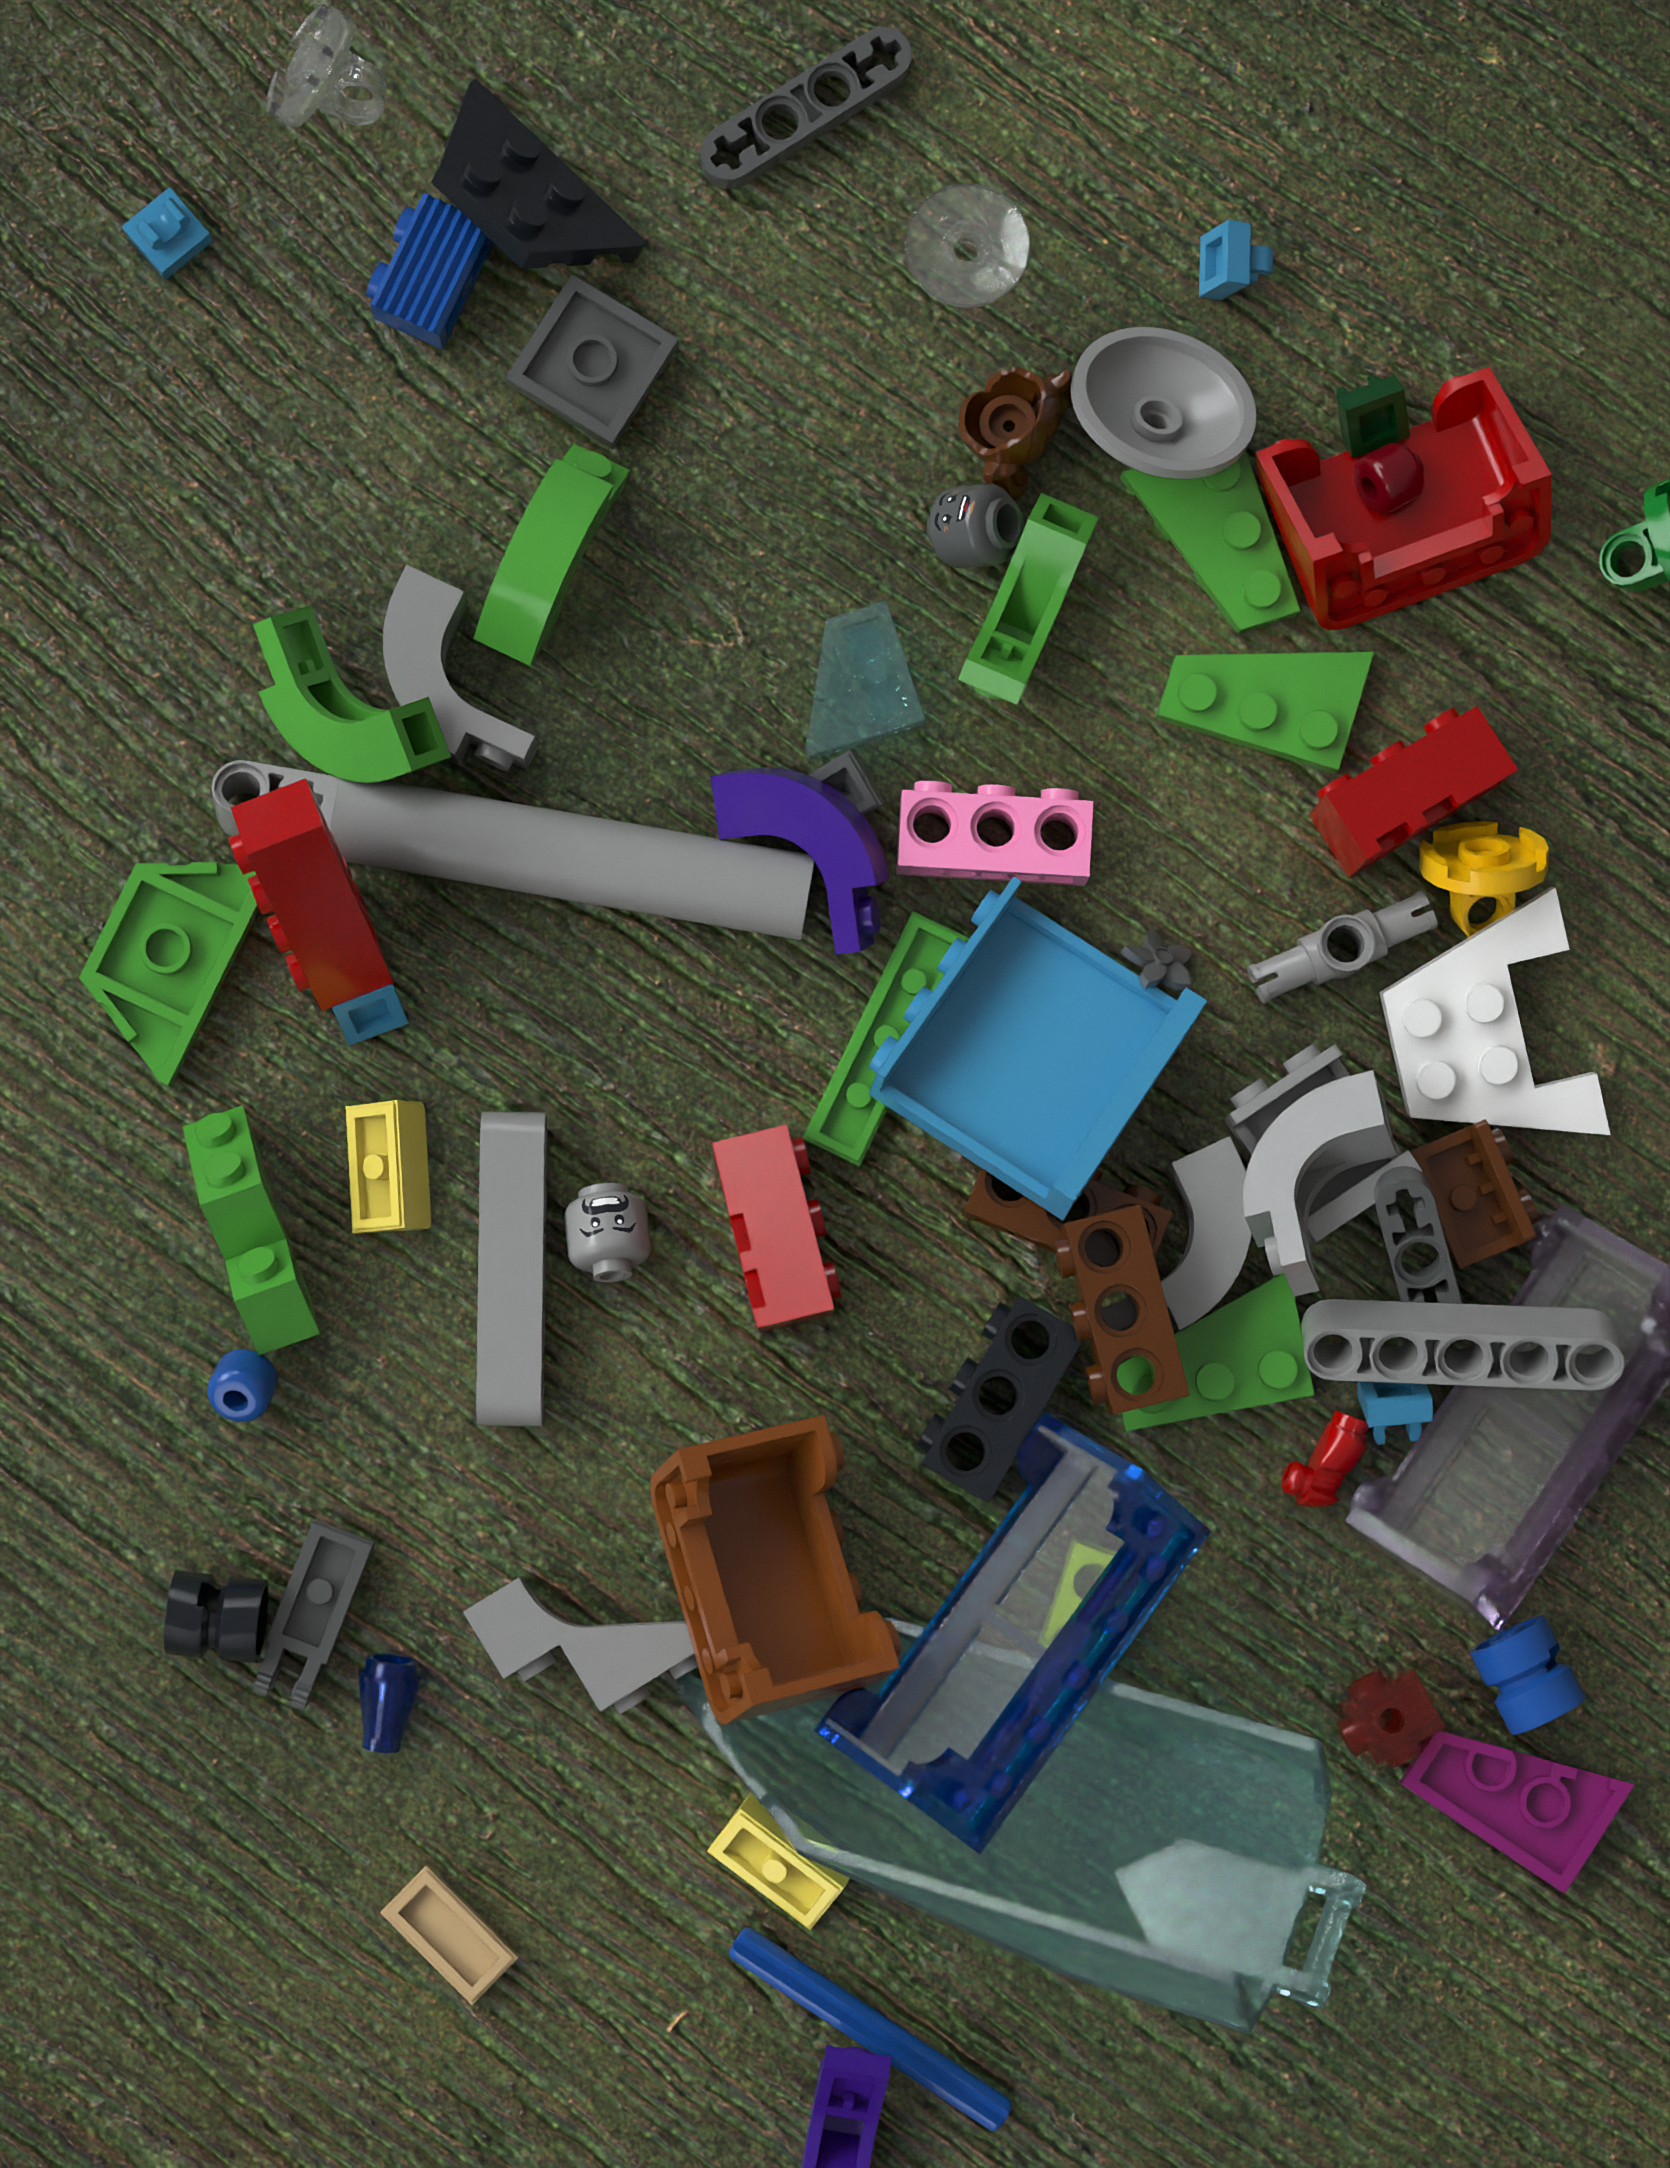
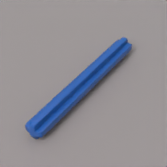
M751 1927L742 1929L732 1943L729 1950L732 1960L874 2054L892 2057V2066L990 2131H997L1007 2119L1012 2108L1009 2098Z

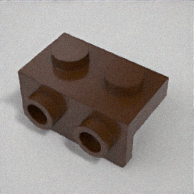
M1486 1119L1409 1151L1431 1183L1455 1271L1536 1238V1233L1532 1226L1539 1222L1535 1205L1524 1187L1516 1189L1507 1168L1508 1165L1513 1164V1156L1508 1142L1500 1129L1497 1128L1491 1131Z

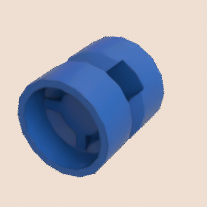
M1543 1615L1518 1623L1483 1641L1469 1652L1484 1684L1498 1687L1500 1693L1494 1703L1512 1735L1524 1733L1548 1723L1577 1707L1586 1699V1695L1571 1666L1557 1663L1555 1657L1561 1647Z

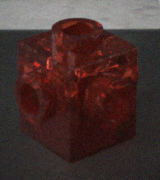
M1402 1667L1384 1677L1380 1669H1377L1356 1679L1346 1686L1350 1697L1337 1703L1344 1719L1337 1722L1336 1726L1347 1748L1355 1758L1364 1753L1367 1761L1376 1765L1386 1761L1390 1768H1394L1410 1761L1424 1751L1420 1741L1445 1728L1415 1670L1407 1667ZM1389 1708L1391 1720L1385 1728L1381 1729L1379 1717L1385 1709Z

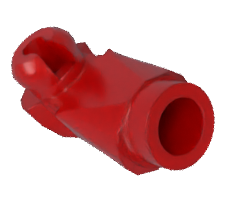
M1335 1410L1330 1423H1327L1308 1460V1466L1294 1461L1285 1468L1281 1478V1487L1285 1494L1295 1496L1299 1506L1308 1508L1328 1507L1340 1501L1335 1495L1338 1492V1488L1341 1487L1346 1474L1353 1469L1368 1450L1365 1446L1368 1439L1366 1436L1369 1431L1367 1422Z

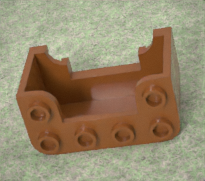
M825 1415L678 1449L652 1474L650 1493L654 1514L707 1699L716 1720L721 1725L868 1688L900 1668L898 1658L901 1654V1645L894 1624L890 1620L884 1621L876 1610L864 1613L859 1612L862 1606L860 1584L852 1571H847L840 1548L844 1542L842 1524L838 1514L833 1509L829 1510L824 1493L835 1484L837 1472L844 1467V1453L838 1436L834 1432L829 1431Z

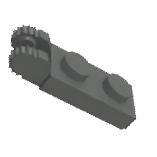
M313 1519L266 1638V1642L270 1644L255 1680L253 1692L267 1697L269 1691L275 1687L285 1651H292L307 1657L302 1674L297 1678L291 1693V1706L305 1711L318 1682L323 1664H329L375 1546V1541Z

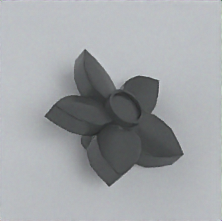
M1153 927L1150 928L1143 940L1144 948L1127 945L1120 952L1131 962L1144 967L1139 976V981L1144 989L1157 986L1160 982L1165 987L1175 991H1184L1186 987L1189 989L1191 986L1189 972L1184 965L1190 958L1193 950L1182 945H1170L1168 948H1165L1161 937Z

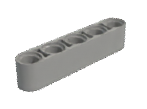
M482 1111L476 1382L478 1426H543L547 1215L546 1112Z
M1328 1299L1311 1305L1304 1313L1301 1322L1306 1365L1312 1373L1328 1380L1600 1390L1613 1385L1620 1378L1624 1369V1357L1616 1325L1611 1317L1602 1311L1594 1309ZM1333 1334L1345 1338L1337 1344L1330 1345L1319 1341L1324 1336ZM1394 1337L1409 1339L1408 1343L1398 1347L1383 1344ZM1466 1339L1474 1342L1465 1349L1448 1347L1457 1340ZM1525 1342L1539 1344L1537 1348L1531 1351L1520 1352L1514 1350L1516 1346ZM1597 1344L1604 1346L1602 1350L1594 1354L1579 1353L1582 1348L1588 1345Z

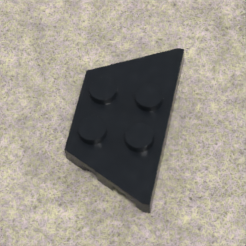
M477 79L471 81L459 104V112L447 137L444 153L438 162L431 183L521 269L546 268L553 263H561L567 266L590 265L595 255L618 254L622 263L634 262L638 259L647 242Z

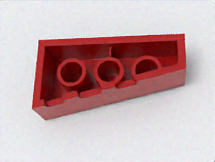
M306 778L230 807L239 834L228 838L231 849L243 875L253 871L256 873L255 876L248 878V882L261 914L264 915L272 911L275 913V915L267 917V922L280 953L293 951L292 954L285 956L298 991L301 992L311 988L321 1011L393 984L394 982L361 892L356 882L353 881L350 869L345 859L342 858L337 842L329 830L325 817Z

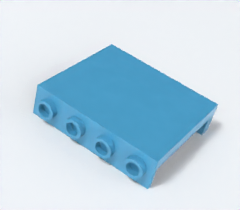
M1013 876L1001 895L991 889L982 900L971 919V922L976 924L978 928L969 941L966 943L960 938H956L937 968L938 971L944 974V977L932 992L923 986L917 993L903 1016V1019L911 1024L898 1041L889 1035L876 1052L868 1067L876 1072L869 1095L1064 1221L1195 1024L1207 1000L1187 987L1178 1000H1175L1155 986L1144 989L1138 975L1015 897L1022 881Z

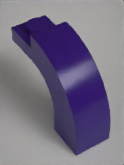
M770 767L726 771L710 776L719 840L755 835H772L797 844L815 861L824 878L835 954L861 952L874 945L873 935L878 934L880 931V913L876 898L874 896L868 897L867 886L878 885L890 879L882 846L874 830L855 805L830 785L809 775L788 769Z
M826 2045L816 2080L800 2168L870 2167L877 2125L889 2081L892 2057L873 2054L860 2047L840 2048Z

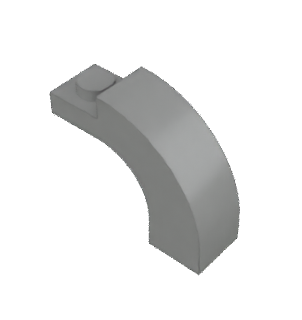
M406 564L389 601L383 629L385 668L399 706L429 697L451 755L448 760L459 766L469 745L472 744L477 746L474 753L477 758L498 769L509 771L513 763L528 770L538 749L535 736L470 706L456 694L447 680L446 656L448 647L468 607L464 591Z
M1373 1070L1332 1081L1302 1096L1274 1120L1261 1137L1250 1158L1243 1185L1244 1217L1257 1247L1265 1246L1273 1275H1285L1294 1297L1319 1291L1307 1230L1309 1210L1318 1192L1330 1179L1351 1167L1397 1156L1385 1100Z
M1230 1136L1176 1160L1166 1167L1183 1204L1188 1225L1187 1242L1182 1257L1172 1272L1161 1280L1174 1332L1197 1321L1222 1299L1238 1276L1248 1252L1252 1233L1245 1220L1243 1209V1185L1246 1171ZM1127 1297L1101 1309V1316L1104 1323L1111 1329L1124 1331L1131 1326L1135 1319V1307Z

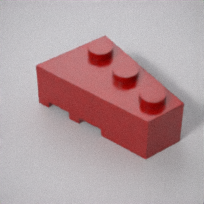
M1478 706L1462 715L1458 713L1455 707L1445 711L1422 727L1427 734L1426 736L1407 747L1402 740L1395 742L1369 760L1373 767L1354 778L1349 773H1346L1316 793L1320 798V802L1311 811L1309 817L1348 878L1353 877L1506 782L1518 771L1515 763Z

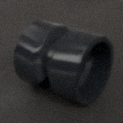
M175 1571L169 1589L165 1615V1654L202 1658L210 1649H216L221 1660L258 1663L264 1645L268 1617V1580L230 1576L224 1585H220L213 1574Z

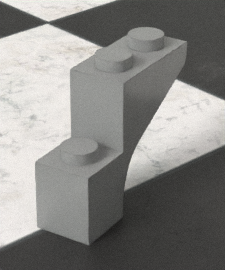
M523 1576L515 1579L463 1612L503 1679L517 1671L523 1682L556 1662L550 1650L560 1645L600 1712L613 1704L618 1713L621 1714L652 1695L646 1683L669 1670L674 1680L698 1666L685 1621L605 1625L575 1624L558 1617L548 1610L533 1594Z

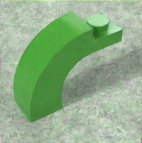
M574 443L562 460L555 459L533 495L508 545L485 601L473 638L474 640L531 666L555 629L563 601L580 560L597 528L623 491L630 472L629 469L608 460L602 454L589 451Z
M1043 493L1040 494L1027 520L995 600L966 658L958 680L972 685L978 693L985 697L996 700L1004 699L1016 705L1018 704L1050 635L1099 517Z
M311 605L269 617L253 624L263 656L275 682L274 686L259 691L258 694L268 715L281 735L292 748L315 767L340 779L372 783L389 780L451 757L429 697L390 710H383L363 703L347 689L334 667Z

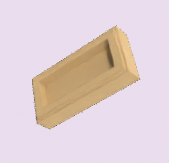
M429 1864L380 1912L471 2005L519 1957L494 1929Z

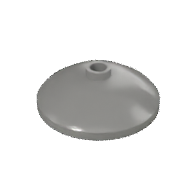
M1132 327L1108 333L1094 341L1083 352L1073 373L1071 399L1082 427L1110 456L1124 465L1148 475L1170 479H1192L1216 474L1234 464L1243 455L1255 430L1257 416L1255 401L1248 384L1240 372L1229 360L1212 347L1176 331L1155 327Z

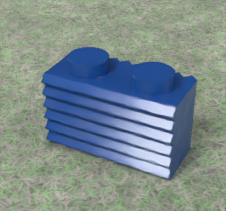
M423 193L416 209L407 206L401 213L393 234V241L399 243L398 248L389 265L380 262L376 266L370 278L366 296L373 299L370 306L375 320L443 350L448 338L452 334L459 315L462 313L468 296L472 292L474 283L483 269L484 262L488 258L494 242L454 205L447 204L441 199Z

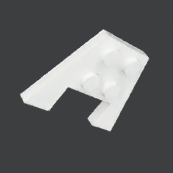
M1555 887L1548 888L1379 992L1406 1113L1409 1117L1477 1123L1486 1119L1489 1125L1611 1135L1597 1073H1585L1539 1085H1534L1507 964L1570 950Z

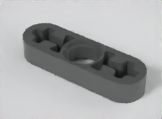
M1408 1166L1395 1167L1386 1171L1376 1182L1374 1199L1401 1302L1425 1303L1422 1288L1434 1286L1438 1303L1463 1304L1433 1189L1428 1177L1420 1170ZM1408 1189L1410 1196L1413 1197L1412 1203L1417 1223L1404 1225L1401 1208L1396 1201V1191ZM1418 1242L1428 1243L1438 1251V1255L1431 1265L1417 1269L1407 1266L1401 1260L1402 1253L1408 1246Z

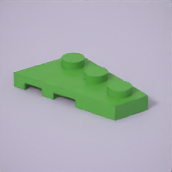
M1246 450L1228 468L1201 478H1162L1148 475L1135 469L1121 473L1120 480L1132 496L1136 495L1155 520L1154 525L1167 542L1170 540L1193 570L1195 579L1238 635L1298 616L1300 608Z
M1374 651L1175 655L1155 719L1336 774L1340 768Z
M1280 1274L1174 1334L1190 1396L1120 1414L1123 1430L1126 1432L1314 1396L1310 1370L1305 1362L1302 1330L1296 1300L1285 1275ZM1134 1356L1121 1363L1118 1367V1382L1130 1394L1137 1395L1144 1392L1151 1382L1150 1367L1139 1357Z

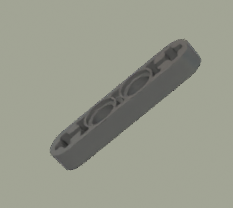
M877 27L869 30L713 129L704 138L700 150L701 169L704 177L713 186L720 189L734 190L744 186L898 88L907 79L911 70L912 48L908 39L900 31L891 27ZM879 47L885 54L895 50L897 52L894 61L895 69L888 71L883 64L875 66L865 73V84L868 87L862 89L856 72L848 63L854 62L857 73H859L873 62V49ZM836 77L843 80L850 90L848 99L836 107L822 104L814 94L816 85L822 79ZM775 110H785L796 118L798 128L789 138L784 140L774 139L767 135L762 127L764 118ZM750 127L756 144L765 153L757 155L756 147L753 144L739 154V168L732 170L726 163L716 167L714 164L718 161L717 148L725 146L729 152H734L747 144V133L744 130Z

